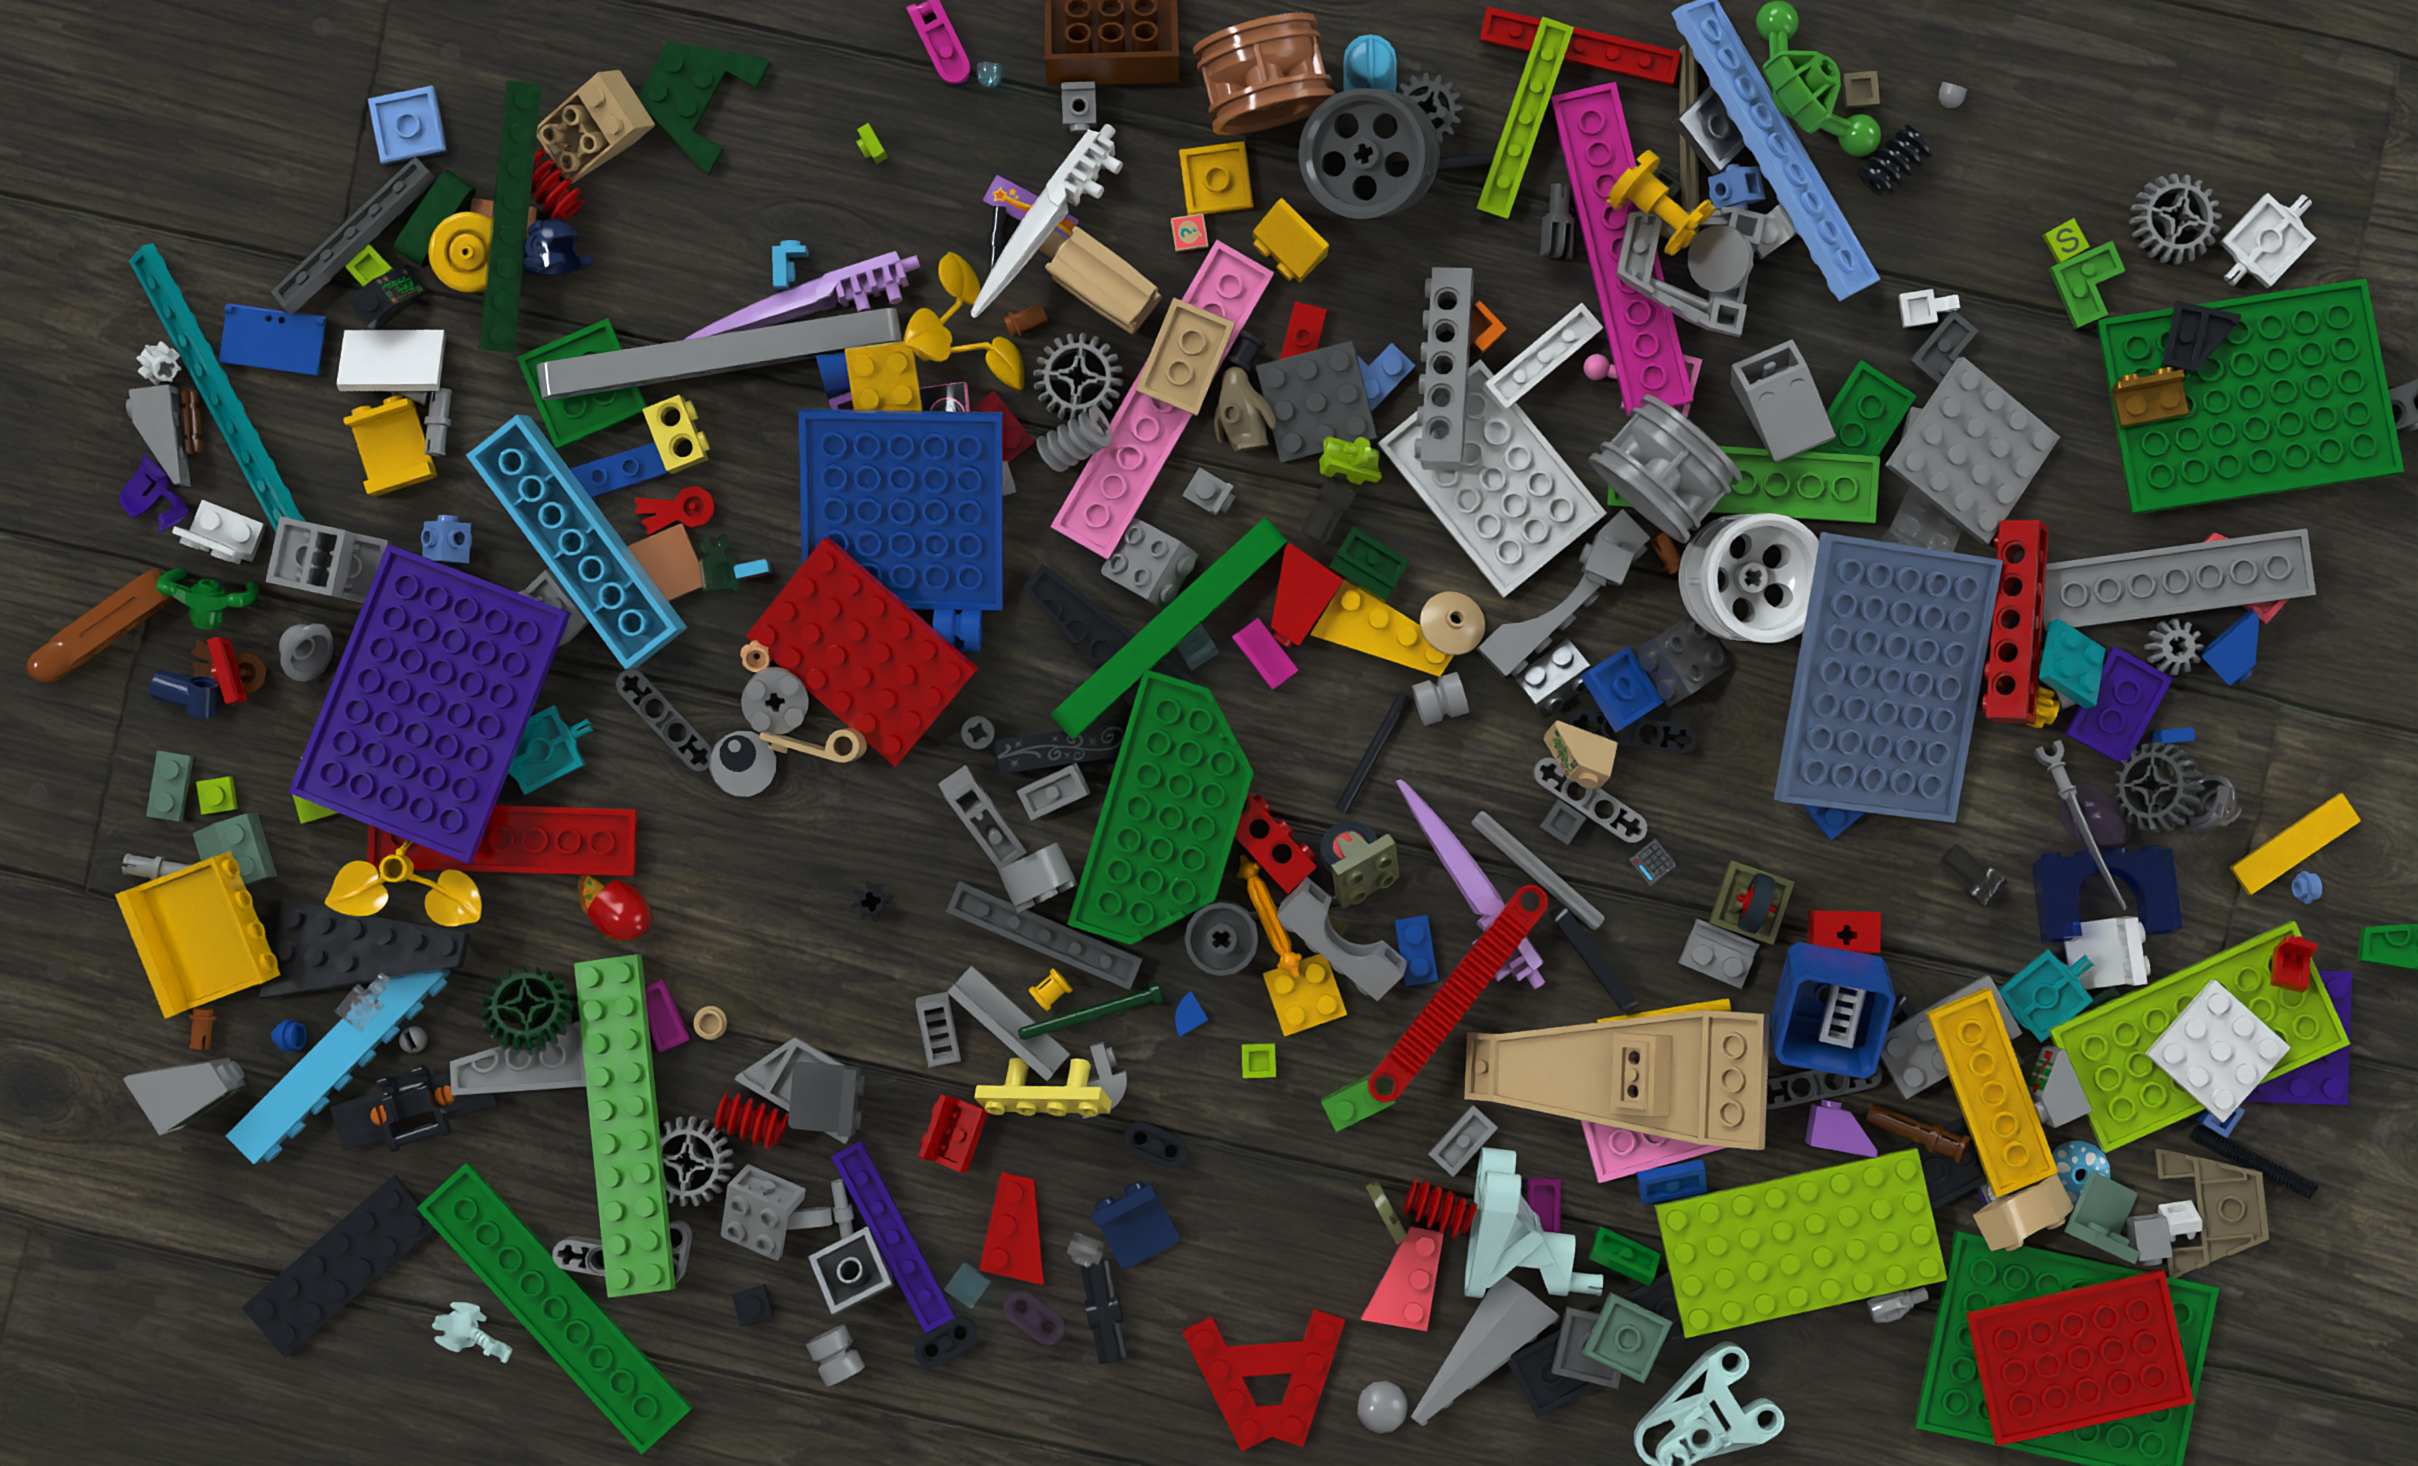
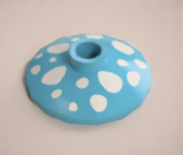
M2082 1140L2067 1141L2057 1146L2051 1152L2059 1172L2057 1175L2073 1206H2076L2092 1171L2110 1179V1165L2106 1156L2093 1144ZM2078 1169L2085 1171V1178L2081 1181H2077L2075 1178V1173Z

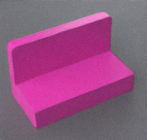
M1259 618L1232 636L1233 641L1271 690H1274L1298 671Z

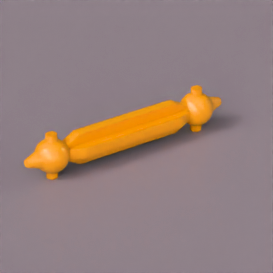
M1243 854L1240 856L1241 865L1237 877L1247 880V891L1274 951L1281 956L1277 967L1280 970L1288 971L1295 978L1299 976L1298 966L1299 960L1302 957L1299 953L1291 952V940L1286 929L1276 917L1278 911L1267 886L1257 876L1261 868L1260 863L1250 861Z

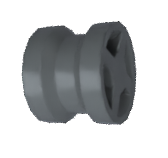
M975 716L969 718L964 723L961 736L967 746L982 750L988 748L993 743L996 737V730L990 720L985 717Z

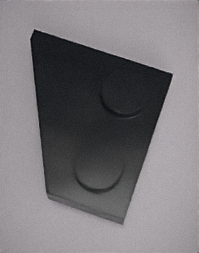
M2176 301L2160 367H2172L2175 371L2183 370L2184 373L2194 375L2237 325L2241 315Z

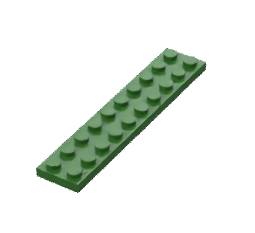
M634 954L574 963L607 1297L676 1289L642 955Z

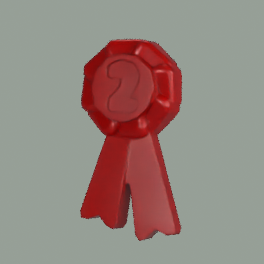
M698 486L682 489L675 500L635 498V502L638 505L635 510L636 514H656L641 521L647 527L648 535H653L678 520L686 526L693 528L703 526L709 523L715 511L712 495Z

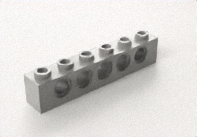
M1432 267V278H1426L1425 298H1430V310H1424L1423 330H1428V342H1422L1421 362H1426V374H1420L1419 394H1424V406H1418L1417 426L1422 427V439H1416L1415 459H1420L1422 469L1463 471L1474 289L1472 268ZM1447 299L1457 302L1456 306L1451 310H1443L1439 306ZM1444 331H1450L1455 334L1454 338L1449 342H1441L1437 339L1439 334ZM1442 363H1448L1453 366L1452 370L1444 375L1438 374L1435 370ZM1440 395H1446L1451 398L1449 404L1444 407H1438L1433 402ZM1439 427L1449 430L1448 435L1443 439L1433 438L1431 436L1432 432Z

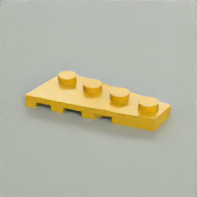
M1346 580L1343 581L1310 636L1437 677L1442 675L1454 656L1435 650L1423 637L1419 624Z

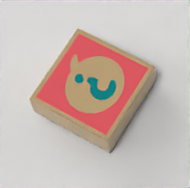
M1203 213L1171 218L1176 253L1208 248Z

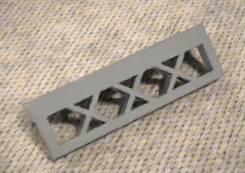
M973 965L947 991L1046 1081L1050 1079L1071 1054L1049 1033L1027 1040L1020 1039L1018 1030L1021 1027L1036 1022Z

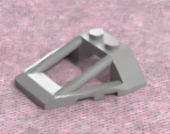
M1721 207L1720 210H1715L1704 224L1700 222L1698 226H1732L1749 239L1754 254L1760 244L1765 214L1737 207ZM1691 209L1687 213L1690 215L1695 209ZM1643 211L1630 212L1616 276L1631 288L1686 321L1707 330L1740 338L1747 305L1743 304L1749 273L1740 287L1729 292L1710 291L1708 300L1651 277L1659 235L1670 239L1676 230L1654 211L1649 215Z

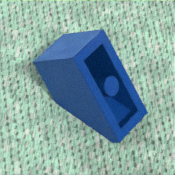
M2253 608L2200 651L2203 659L2229 686L2235 681L2238 684L2244 682L2254 672L2252 667L2256 664L2259 616Z

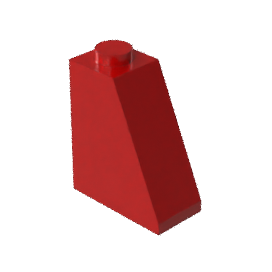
M1288 543L1284 550L1271 623V630L1276 632L1273 638L1287 648H1290L1292 644L1299 647L1344 581L1291 543Z

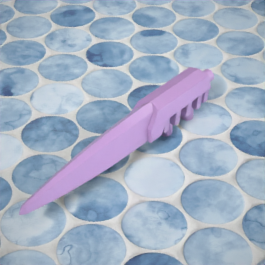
M893 251L826 273L823 277L792 287L740 309L691 334L684 340L769 327L821 310L823 312L835 308L838 302L844 308L850 306L849 301L854 300L858 312L871 311L867 295L881 296L880 291L886 290L891 304L899 303L903 299L898 285L902 284L903 287L909 286L906 272L921 268L917 255L900 260L897 252Z
M1397 780L1396 783L1444 867L1467 900L1474 914L1482 915L1477 921V925L1485 931L1504 907L1505 902L1475 860L1442 820L1403 780ZM1527 936L1495 974L1494 978L1497 982L1512 973L1511 976L1515 981H1520L1527 977L1534 989L1545 983L1537 970L1543 963V960Z

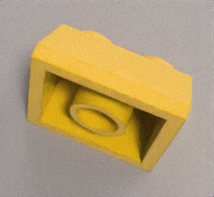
M1282 197L1253 230L1252 237L1256 240L1253 246L1264 257L1267 258L1271 255L1279 263L1276 266L1277 270L1288 281L1294 278L1300 283L1328 253L1329 244Z

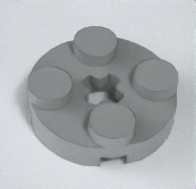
M770 667L758 671L748 681L741 699L744 716L754 730L778 735L790 732L802 724L809 703L808 691L804 683L794 674L790 673L789 670L780 667ZM771 693H777L778 698H784L785 703L780 704L779 709H773L772 705L766 704L765 700L770 699Z

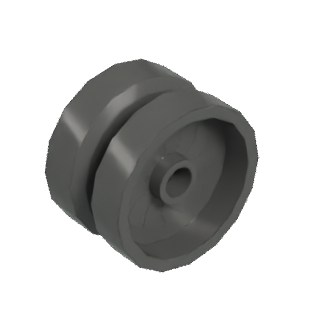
M1224 899L1215 900L1196 910L1189 919L1185 934L1187 954L1197 967L1208 974L1218 976L1235 974L1246 967L1256 954L1258 944L1256 922L1248 910L1237 902ZM1217 932L1221 934L1227 932V941L1223 943L1218 942L1215 934Z

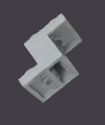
M280 516L266 582L364 603L387 544L391 545V541Z

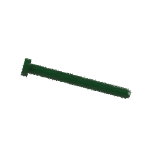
M1157 982L1149 983V989L1021 1027L1018 1030L1019 1037L1022 1040H1027L1150 1002H1154L1155 1006L1163 1004Z

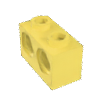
M677 395L642 409L667 472L674 474L709 460L705 451L710 450V446L704 432H698L693 420L698 419L691 400L686 402L681 395ZM670 410H678L680 412V421L674 426H667L665 423V416ZM684 440L691 441L693 449L690 455L679 457L677 454L679 443Z

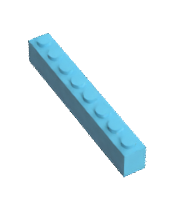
M445 970L427 974L406 975L395 979H381L226 1137L253 1164L264 1160L267 1163L270 1162L281 1152L280 1143L287 1136L292 1139L299 1134L306 1126L303 1120L311 1112L316 1115L330 1102L326 1097L334 1089L338 1092L341 1091L353 1079L350 1073L358 1065L362 1068L365 1067L377 1055L374 1049L382 1041L385 1044L389 1043L400 1032L397 1026L405 1018L409 1021L413 1019L424 1007L421 1002L429 994L434 997L447 985L444 979L451 972Z

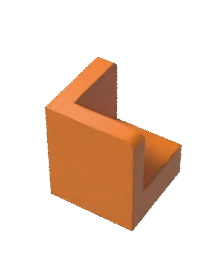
M1478 301L1472 308L1470 346L1481 356L1505 333L1507 328L1481 301Z

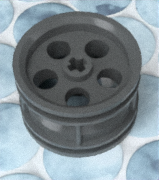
M1350 89L1328 98L1309 117L1299 144L1301 173L1312 195L1332 212L1355 219L1391 216L1412 207L1425 195L1432 185L1440 158L1438 136L1427 113L1407 96L1382 89ZM1350 113L1357 118L1359 127L1353 137L1344 138L1339 132V122L1344 115ZM1385 114L1394 116L1398 124L1397 132L1388 139L1381 138L1376 132V123ZM1364 145H1366V148H1372L1373 154L1369 156V162H1367V159H1361L1360 153L1365 151ZM1334 151L1341 153L1346 161L1345 170L1338 176L1330 173L1327 164L1328 156ZM1396 152L1403 153L1409 161L1408 171L1401 177L1392 175L1386 166L1388 157ZM1363 175L1372 177L1377 184L1376 194L1369 200L1363 199L1356 189L1357 180Z

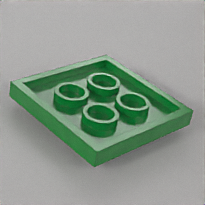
M609 318L516 357L554 447L557 450L643 414L642 409L647 407L639 386L554 400H543L541 397L536 367L538 364L623 350Z

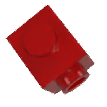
M2300 936L2284 937L2273 949L2270 985L2304 993L2308 989L2310 958L2317 952L2318 944L2309 942Z

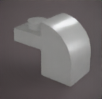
M1104 1041L1090 1046L1099 1077L1088 1080L1087 1087H1101L1111 1099L1112 1109L1120 1102L1125 1093L1127 1071L1125 1069L1113 1073L1112 1067L1117 1066L1113 1048H1106Z

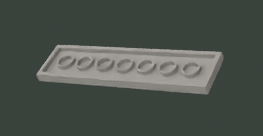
M2307 528L2046 564L2043 631L2048 630L2049 622L2058 618L2071 627H2081L2316 595Z

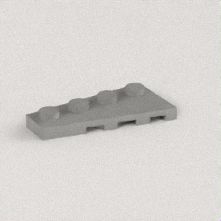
M580 1021L566 1025V1036L556 1034L558 1038L557 1045L551 1044L549 1041L546 1042L547 1049L545 1053L537 1046L533 1047L534 1051L531 1056L527 1054L526 1048H522L521 1052L516 1055L513 1052V1045L505 1051L499 1046L450 1061L451 1096L586 1087Z

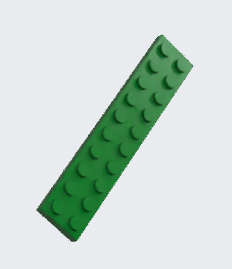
M470 1162L465 1163L417 1207L419 1212L641 1455L693 1408L568 1270L561 1269L554 1263L552 1252Z

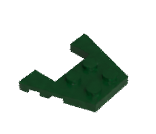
M667 41L637 97L646 111L704 173L710 176L724 149L694 132L726 74H730L758 89L772 63L766 58Z

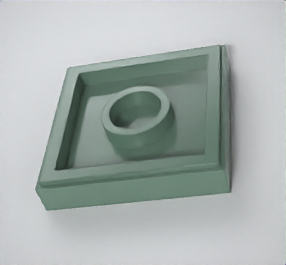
M1610 1292L1582 1354L1644 1384L1673 1322Z

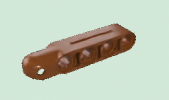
M153 568L143 573L54 635L50 642L39 648L29 657L27 662L29 675L35 681L41 683L58 681L170 604L175 598L163 595L156 590V582L162 575L158 568Z

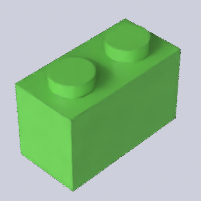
M1371 1074L1320 1099L1336 1132L1396 1103L1395 1100L1386 1103L1372 1098L1367 1089V1081ZM1379 1077L1375 1084L1376 1091L1381 1095L1390 1094L1391 1091L1384 1077Z

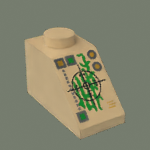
M1558 720L1545 733L1544 741L1567 779L1577 782L1584 788L1599 790L1611 777L1618 742Z

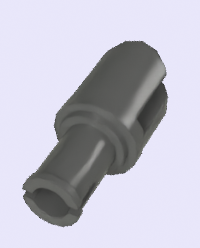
M1561 183L1550 184L1549 213L1542 217L1540 256L1547 257L1550 252L1552 258H1560L1562 255L1564 259L1572 260L1575 218H1572V215L1569 214L1571 185L1564 184V187H1562Z

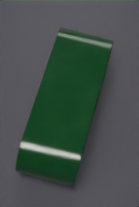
M445 170L437 178L398 236L394 249L420 267L425 268L430 263L428 248L434 230L447 217L465 212L476 194V188L451 171Z

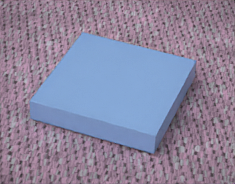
M434 86L368 99L380 162L383 166L412 160L415 156L423 158L448 152Z

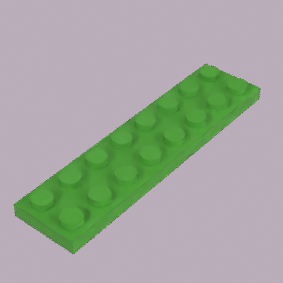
M1718 446L1739 469L1742 480L1737 485L1730 483L1731 492L1728 496H1722L1708 513L1728 515L1769 513L1802 520L1862 524L1876 523L1879 456L1802 452L1774 464L1767 449ZM1608 485V507L1633 508Z

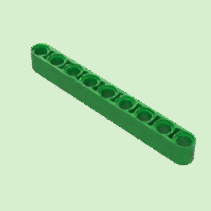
M1266 517L1262 519L1058 706L1050 717L1072 740L1076 739L1142 678L1144 669L1151 670L1289 541Z

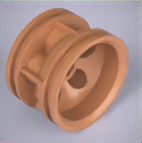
M1287 13L1255 19L1214 33L1193 47L1194 57L1199 60L1197 69L1204 76L1211 104L1208 108L1209 116L1215 118L1212 122L1214 133L1218 135L1246 134L1296 122L1311 116L1318 106L1336 94L1333 89H1329L1333 81L1332 77L1326 74L1318 46L1322 38L1320 32L1315 30L1318 26L1315 15L1310 13Z

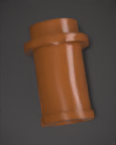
M1040 302L1015 314L1008 312V317L1003 318L1011 337L1014 335L1020 337L1022 336L1021 332L1048 322Z
M1662 533L1649 541L1665 566L1662 568L1663 571L1667 570L1670 575L1678 572L1682 556L1671 537L1666 533Z
M194 1007L193 1013L189 1014V1018L192 1019L189 1048L202 1050V1047H204L205 1050H209L212 1048L213 1020H216L217 1016L214 1015L213 1008Z

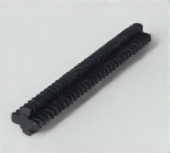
M2196 1125L2189 1135V1139L2192 1137L2191 1141L2199 1143L2202 1147H2206L2210 1151L2214 1150V1153L2225 1156V1158L2236 1162V1164L2240 1163V1166L2259 1170L2266 1179L2270 1178V1181L2281 1184L2284 1188L2292 1190V1192L2294 1191L2296 1194L2309 1200L2319 1187V1184L2315 1185V1182L2312 1183L2311 1180L2308 1181L2307 1178L2304 1179L2299 1174L2297 1175L2292 1171L2289 1172V1169L2285 1170V1167L2282 1168L2281 1165L2278 1166L2277 1163L2274 1164L2269 1159H2263V1156L2259 1157V1154L2252 1153L2251 1150L2248 1151L2247 1148L2244 1149L2243 1146L2241 1147L2236 1143L2233 1144V1141L2229 1142V1139L2226 1140L2225 1137L2222 1138L2221 1135L2218 1136L2217 1133L2215 1134L2213 1131L2207 1130V1128L2203 1129V1126Z

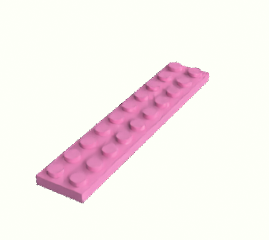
M1219 240L1215 241L1181 300L1235 322L1234 329L1214 377L1274 275V272ZM1147 361L1110 423L1112 432L1111 444L1092 454L1051 525V528L1109 560L1192 417V414L1135 391Z

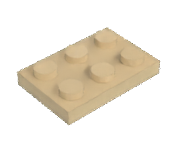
M1173 297L1135 391L1198 416L1234 329L1235 322Z

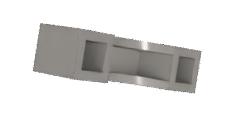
M1306 877L1281 902L1276 917L1286 930L1295 932L1305 940L1307 947L1311 951L1320 953L1330 961L1335 971L1345 974L1354 981L1360 992L1368 996L1370 995L1378 1001L1404 976L1407 960L1383 940L1373 944L1360 945L1340 937L1333 929L1329 920L1328 911L1332 897Z

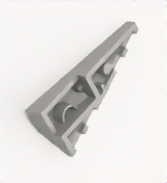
M1503 1276L1488 1290L1411 1418L1422 1426L1426 1425L1429 1418L1442 1408H1448L1453 1404V1400L1465 1390H1471L1510 1360L1513 1353L1526 1343L1530 1344L1537 1339V1335L1551 1324L1555 1325L1561 1317L1527 1289L1509 1277Z

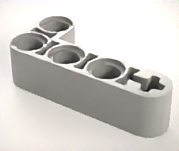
M682 1220L669 1222L670 1228H675L682 1234L681 1244L674 1245L671 1243L673 1264L677 1269L675 1284L685 1275L692 1240V1230ZM569 1236L554 1247L552 1258L559 1268L605 1277V1267L596 1260L597 1251L603 1250L602 1240ZM570 1245L572 1246V1252L583 1254L589 1248L586 1256L577 1255L571 1260L569 1259V1254L564 1252Z

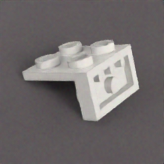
M201 500L190 530L174 526L172 533L182 536L180 543L206 552H209L210 548H212L210 555L228 562L240 564L241 559L253 561L267 525L208 501Z

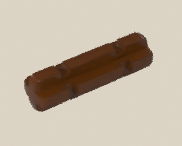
M182 390L179 393L180 404L183 405V408L180 409L182 436H185V440H182L183 452L187 455H198L203 453V440L199 439V436L202 435L201 410L197 408V405L200 404V396L197 390Z

